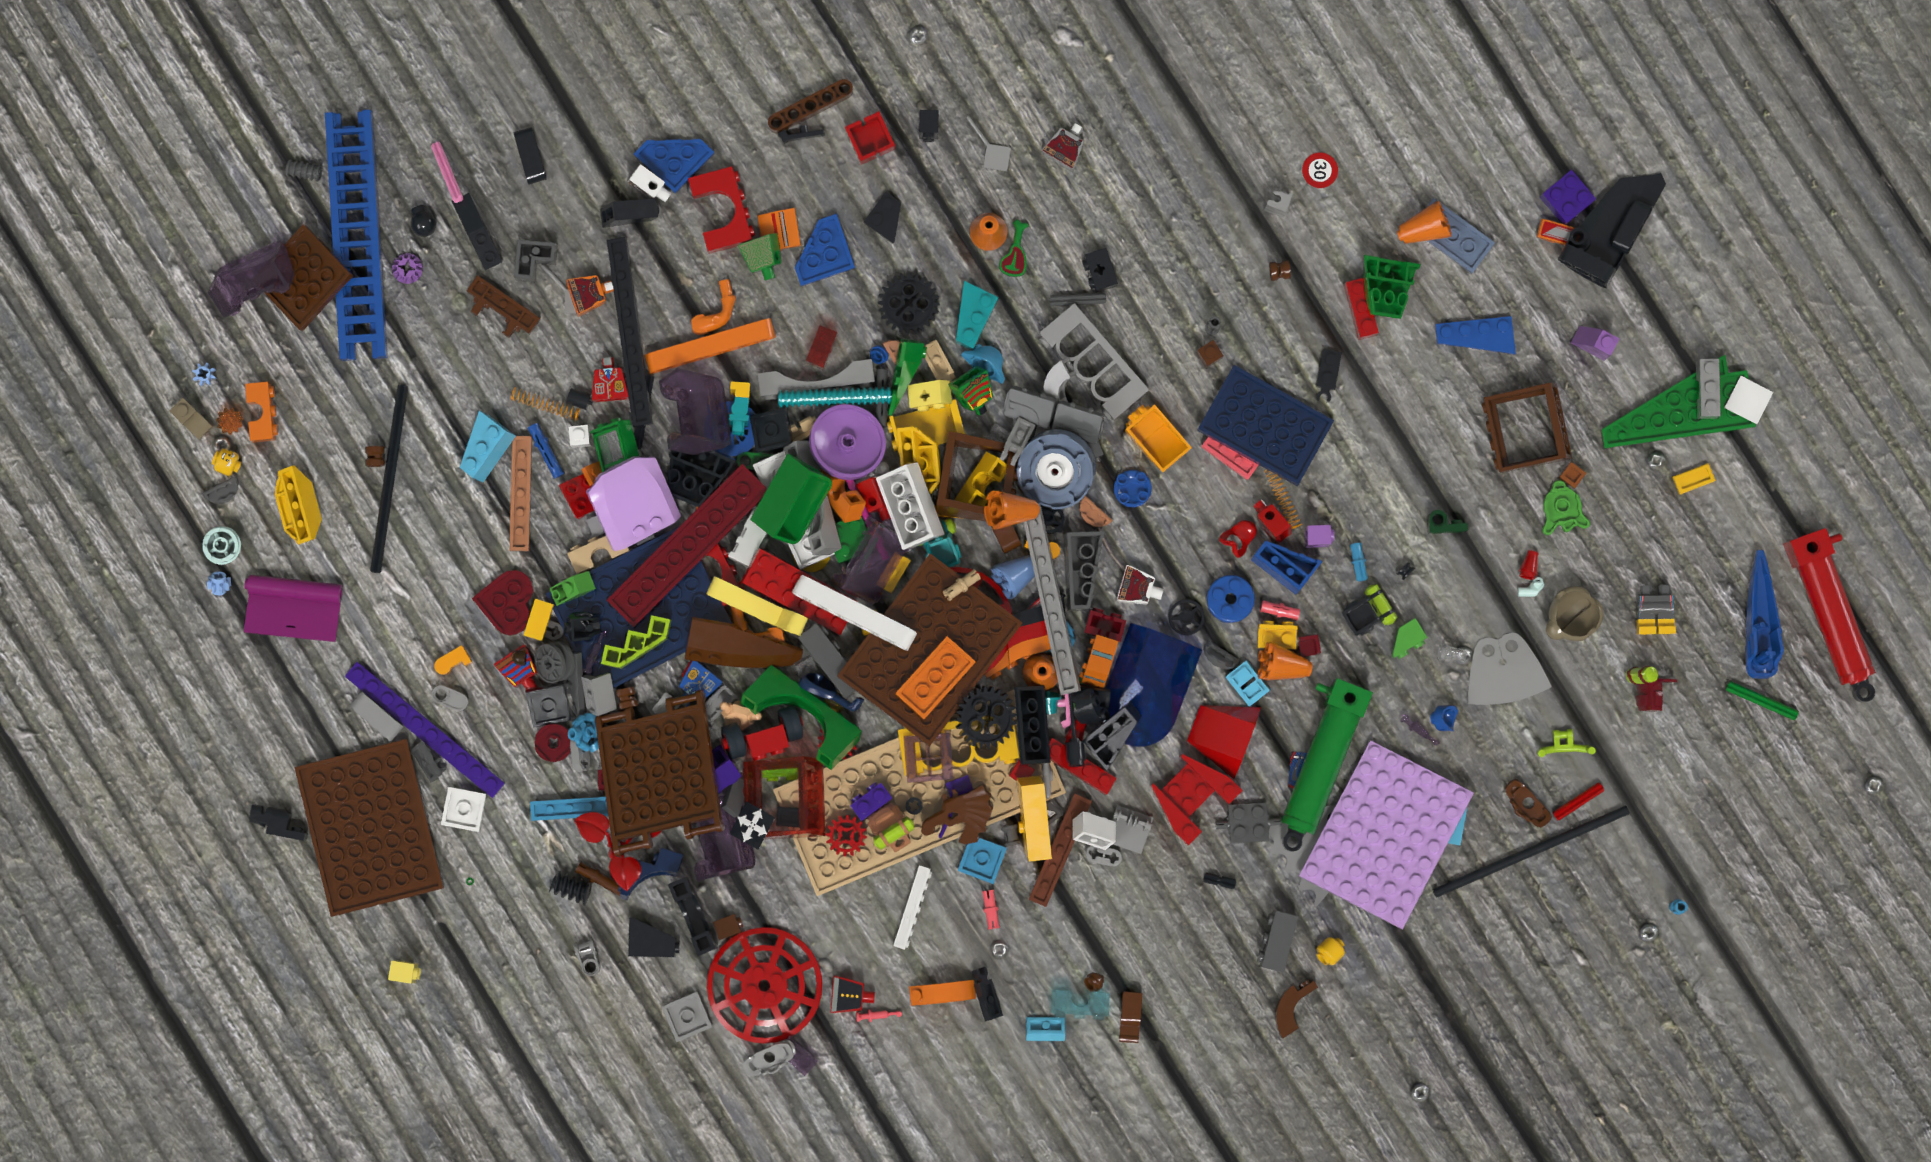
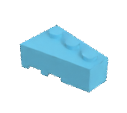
M479 410L460 468L472 478L484 482L516 435L490 415Z

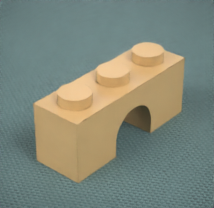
M597 536L588 540L589 544L582 547L579 544L570 548L571 552L567 554L576 574H580L596 568L592 557L599 549L607 550L612 559L630 550L627 547L622 550L613 551L606 536L600 539Z

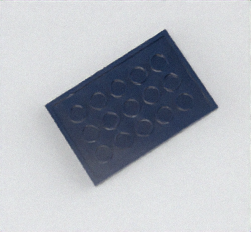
M1233 365L1197 431L1298 487L1334 420Z

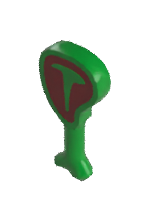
M1016 219L1013 221L1015 235L1010 252L999 263L1000 271L1010 277H1021L1027 269V258L1021 247L1023 231L1029 225L1021 223L1020 220Z

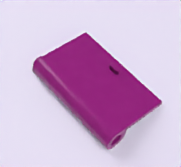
M250 575L249 578L245 579L244 589L248 591L249 597L244 633L336 642L342 600V584Z

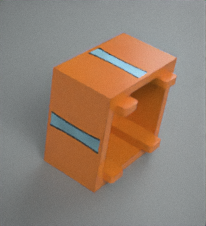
M1096 635L1095 639L1091 638L1090 644H1093V646L1087 649V653H1090L1087 664L1083 663L1082 668L1085 669V672H1080L1079 675L1082 678L1081 683L1104 688L1119 641Z

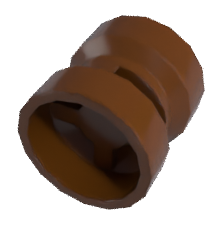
M1284 260L1281 263L1269 262L1271 281H1277L1279 278L1284 280L1291 279L1289 260Z
M365 447V453L367 454L365 466H385V460L383 459L385 447Z
M635 687L616 691L617 697L620 698V710L639 706L638 700L635 699L634 695L636 693Z

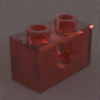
M820 325L806 363L825 370L838 337V332Z

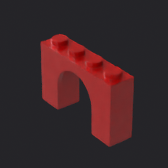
M731 166L688 178L694 199L712 194H723L729 197L735 205V215L727 226L703 233L708 254L737 247L742 243L752 240L751 237H754L755 234L752 225L748 226L747 219L750 216L748 208H743L742 200H745L743 190L738 189L737 182H740L738 171H733Z

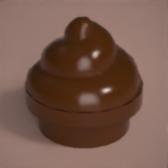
M1089 973L1084 979L1086 988L1091 992L1099 991L1103 987L1104 976L1099 973Z

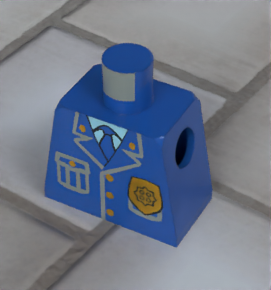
M692 661L679 687L685 691L682 696L693 694L697 690L703 689L706 699L723 682L697 661ZM691 702L684 703L683 705L688 707Z

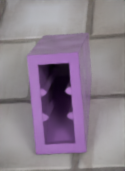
M1579 326L1571 344L1605 361L1611 356L1620 338L1602 329Z

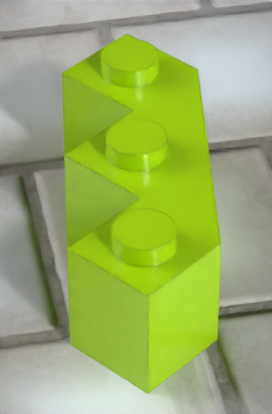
M651 615L647 634L628 630L624 649L605 645L601 664L620 669L624 668L668 640L672 621Z

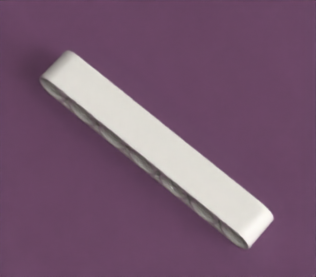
M804 575L800 576L792 590V593L906 651L909 650L917 635L912 629Z

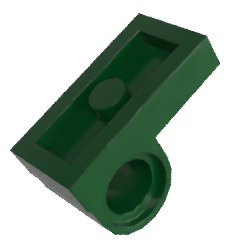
M1435 510L1428 516V534L1468 531V523H1463L1462 520H1452L1451 524H1448L1447 515L1442 510ZM1434 515L1441 516V524L1437 525L1433 522Z

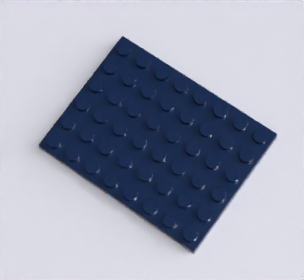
M679 527L589 571L596 588L593 591L558 606L555 604L551 591L545 594L549 603L554 604L553 611L563 631L566 619L573 612L600 614V634L593 636L589 640L571 642L568 634H565L573 651L582 653V669L585 675L597 677L610 673L614 689L685 653L692 617L732 624L721 601L706 594L711 580L701 561L635 627L607 601ZM651 615L672 621L668 640L624 668L620 669L601 664L605 645L624 649L628 630L644 634L648 633Z

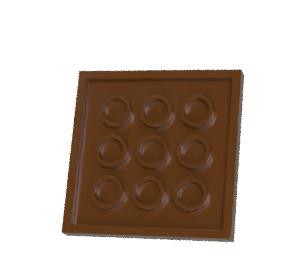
M303 224L255 276L253 281L286 317L303 332L354 275Z

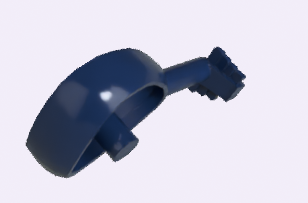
M819 672L807 673L799 681V686L804 690L833 700L850 711L860 709L864 702V699L861 697H857L853 702L838 695L834 684Z

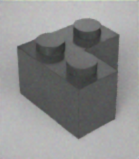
M517 240L515 280L535 282L537 263L556 265L557 244Z

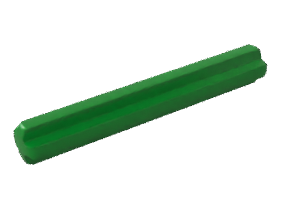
M1732 681L1728 682L1726 686V691L1789 719L1795 720L1798 716V710Z

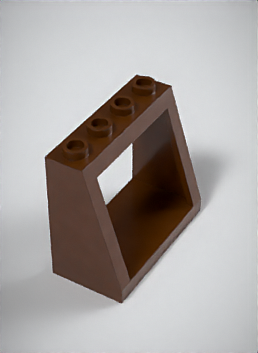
M1550 382L1484 397L1482 408L1484 414L1487 413L1488 416L1486 427L1492 435L1490 446L1492 451H1495L1494 465L1496 470L1499 469L1500 473L1573 459L1557 384ZM1546 395L1558 454L1509 464L1496 404Z
M948 432L937 500L939 515L986 521L983 506L950 500L958 447L1003 453L1005 443L957 432ZM1008 450L1009 456L1003 492L1016 495V489H1013L1014 482H1018L1016 468L1020 455L1015 466L1010 465L1015 453Z

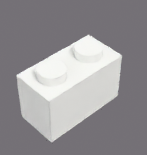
M1083 811L1073 819V840L1106 850L1116 842V822Z

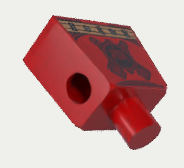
M1260 500L1253 506L1259 513L1257 515L1258 522L1275 544L1278 545L1292 534L1291 525L1273 504L1267 506L1263 500Z

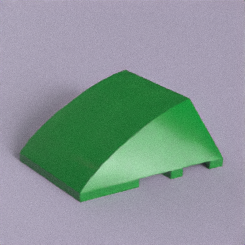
M1364 255V290L1370 314L1401 319L1409 298L1407 293L1410 285H1414L1415 280L1413 277L1421 264Z

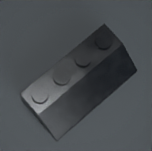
M1045 686L1014 687L1020 764L1036 765L1051 763Z

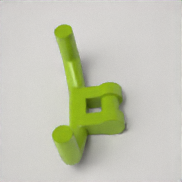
M1566 729V731L1553 730V745L1537 749L1536 754L1539 757L1558 752L1595 754L1596 749L1590 745L1573 744V729ZM1560 739H1566L1567 744H1560Z

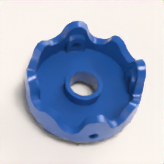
M1225 575L1218 578L1211 584L1206 595L1209 612L1223 623L1242 621L1250 614L1255 602L1254 591L1251 585L1244 578L1236 575ZM1232 593L1236 596L1234 604L1226 602L1225 597L1227 594Z

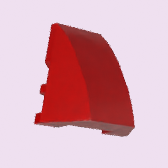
M1200 705L1187 742L1235 779L1254 731L1261 707Z

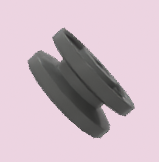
M554 641L539 646L536 650L534 658L537 673L545 682L553 684L569 679L574 673L575 659L571 649L564 642Z

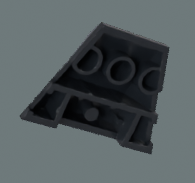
M670 434V470H668L667 485L674 498L700 507L710 497L737 460L697 442Z

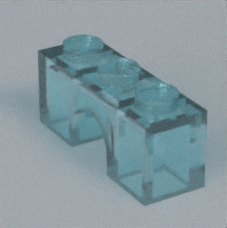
M1051 990L1050 1013H1054V1017L1066 1018V1014H1073L1074 1018L1085 1019V1015H1092L1093 1019L1104 1020L1105 1016H1109L1110 993L1090 992L1089 1002L1085 1006L1079 1007L1072 1003L1071 991Z

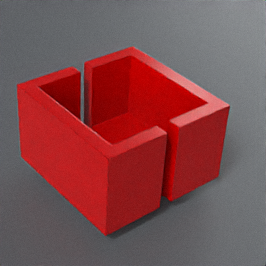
M879 111L865 117L864 126H862L859 120L845 127V132L861 165L876 159L877 153L882 156L896 149Z

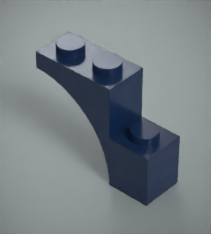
M661 848L659 853H655L652 862L655 865L637 860L641 865V874L628 891L619 886L620 898L628 901L632 891L641 882L651 877L661 875L677 877L683 855Z

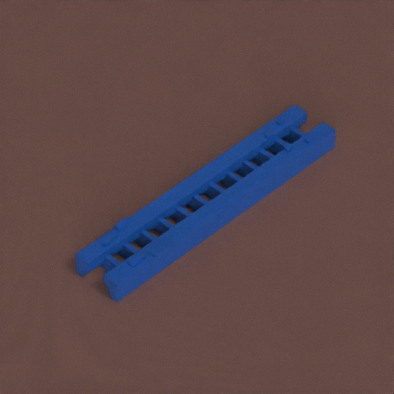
M371 110L357 112L358 127L343 126V128L342 115L340 113H325L333 254L350 272L351 267L367 266V277L351 278L336 294L339 359L341 361L356 360L355 343L366 342L372 343L373 359L388 358L373 112ZM359 134V146L343 147V135ZM360 153L361 165L345 166L344 154ZM361 172L362 184L346 185L345 173ZM362 191L363 203L347 204L346 192ZM363 210L364 221L348 223L347 211ZM349 229H365V240L349 241ZM366 247V259L350 260V248ZM368 285L369 296L353 297L352 286ZM369 304L370 315L354 316L353 305ZM370 323L371 334L355 335L354 324Z

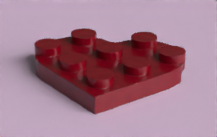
M517 570L507 571L482 589L472 600L498 631L508 636L517 635L526 629L530 611L526 604L534 593L533 584L530 578L523 572Z

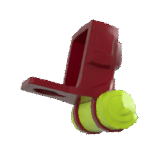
M1650 666L1632 667L1625 672L1628 682L1636 684L1637 695L1635 699L1638 710L1646 712L1662 711V683L1677 682V679L1658 678L1657 670Z

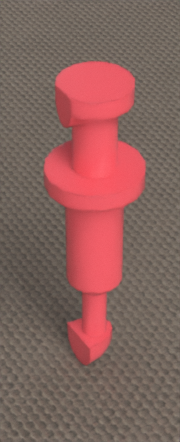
M869 1009L868 1013L865 1014L856 1012V1021L868 1019L869 1022H872V1019L887 1018L890 1015L900 1017L902 1012L899 1010L896 1012H888L887 1010L871 1012V1009Z

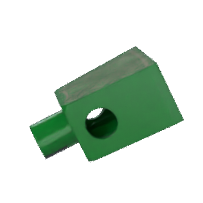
M777 233L768 234L738 245L752 273L762 271L765 281L776 278L773 267L782 263Z

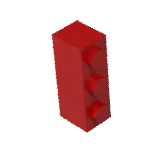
M1363 278L1345 282L1344 289L1358 340L1377 336L1379 331L1375 316L1370 314L1367 306Z

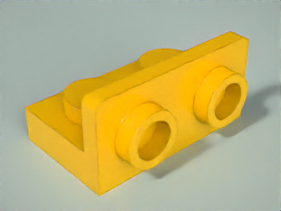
M1263 621V624L1258 625L1257 648H1265L1267 642H1272L1285 649L1296 650L1298 626H1293V622H1282V625H1274V621Z

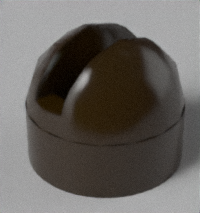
M518 650L513 654L512 659L516 665L526 666V650Z

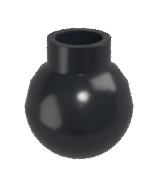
M425 205L412 208L410 222L412 231L420 237H427L433 234L437 227L434 215L426 210Z

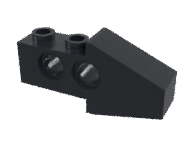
M470 193L463 195V200L458 203H454L452 200L453 206L484 270L502 263L503 261Z

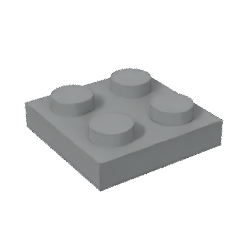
M698 991L662 1006L676 1042L712 1028Z

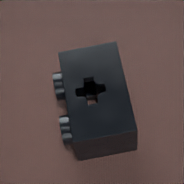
M920 110L919 139H923V142H934V139H938L939 110Z
M1107 248L1084 255L1085 260H1082L1084 270L1089 271L1091 278H1088L1090 288L1095 289V293L1118 286ZM1098 266L1100 269H1104L1100 276L1099 273H1095Z

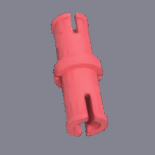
M1263 600L1260 612L1276 615L1277 618L1285 617L1297 621L1300 609L1285 606L1284 603L1277 604Z
M994 890L982 891L985 905L983 911L984 913L986 912L988 930L993 929V923L994 929L1000 928L997 915L999 909L996 907Z

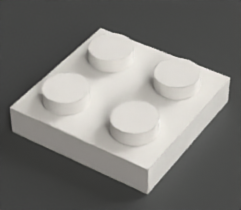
M448 787L441 825L479 832L487 794Z

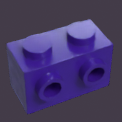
M873 783L867 788L868 793L863 796L859 794L851 800L853 804L850 806L861 821L893 799L882 783Z

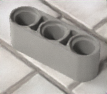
M363 691L349 705L389 741H392L404 728Z

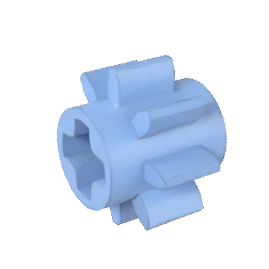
M198 363L199 368L192 370L196 374L193 380H200V386H203L204 383L211 386L210 381L217 379L213 376V372L216 369H209V363H206L205 367ZM202 371L208 372L206 374L207 378L200 377L203 375Z
M218 571L208 576L207 589H212L214 595H223L226 591L230 590L231 578H226L224 572Z

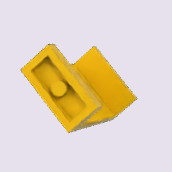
M956 399L952 400V404H946L945 408L933 409L931 407L929 411H915L896 417L889 416L890 421L887 422L889 433L893 432L895 440L891 441L894 452L898 451V454L897 428L915 426L937 442L938 445L947 443L949 431L965 434Z

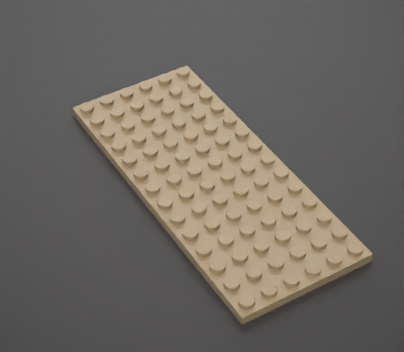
M1015 691L1007 692L1006 699H1012L1013 701L1010 705L1016 707ZM982 703L975 706L976 711L982 708ZM1000 705L994 707V714L1000 712ZM954 714L949 722L955 721L954 718L959 717V714ZM1017 716L1013 717L1015 722H1017ZM994 724L989 728L990 733L995 732ZM1014 724L1015 733H1016V740H1017V746H1018V752H1019V759H1016V763H1017L1018 760H1020V751H1019L1018 727H1017V724ZM962 729L945 731L949 757L956 763L966 762L971 755L970 741H964L966 735H959ZM941 732L931 746H928L919 739L923 762L929 767L939 766L944 760ZM899 737L840 761L832 770L826 767L773 789L780 807L816 809L815 829L788 827L816 896L961 837L966 825L965 822L947 826L942 838H939V834L944 824L935 826L936 831L931 835L925 836L921 833L923 821L942 810V794L946 793V796L950 798L945 783L968 775L973 789L981 784H985L986 790L991 793L990 804L993 807L986 826L1020 812L1017 781L1009 776L1016 763L1004 764V761H1000L999 757L991 763H982L973 758L969 765L955 767L947 761L941 770L928 771L923 768L924 773L920 774V778L909 779V776L904 775ZM976 743L975 751L979 757L989 759L996 755L998 745L994 747L990 743V748L987 749L983 744V747L980 749ZM1052 761L1049 763L1050 770L1053 772L1051 795L1049 799L1046 798V801L1066 793ZM1043 764L1029 765L1035 769L1032 776L1040 775L1043 780ZM873 783H882L893 798L882 807L892 803L894 806H898L904 818L907 816L914 822V830L907 835L911 843L897 852H894L891 846L885 847L882 850L878 849L874 845L873 837L875 835L868 825L869 817H867L860 826L861 829L866 828L863 835L867 836V838L862 839L865 846H859L860 852L854 850V856L850 852H847L846 857L843 856V852L837 855L836 848L830 850L832 843H826L830 837L826 836L825 833H830L831 831L827 826L833 827V819L838 822L839 816L844 820L846 815H849L850 820L857 817L856 823L861 822L850 806L853 804L851 800L859 794L863 796L868 793L867 788ZM913 797L920 799L923 804L921 812L916 815H912L906 810V802ZM915 800L913 803H909L913 812L915 809L919 810L920 808ZM953 812L951 819H953L958 814ZM851 823L841 824L844 828H850L853 826V824ZM836 829L833 833L834 841L838 839L839 832ZM853 830L849 832L843 831V837L839 842H841L842 840L844 841L845 839L849 841L851 839L850 834ZM859 831L854 834L856 842L859 840ZM899 838L896 840L895 845H900L904 839ZM844 843L839 846L843 849L852 848L849 844Z

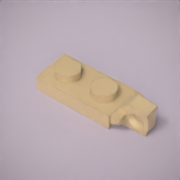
M934 340L924 345V347H927L925 360L936 380H948L951 383L956 377L938 341Z

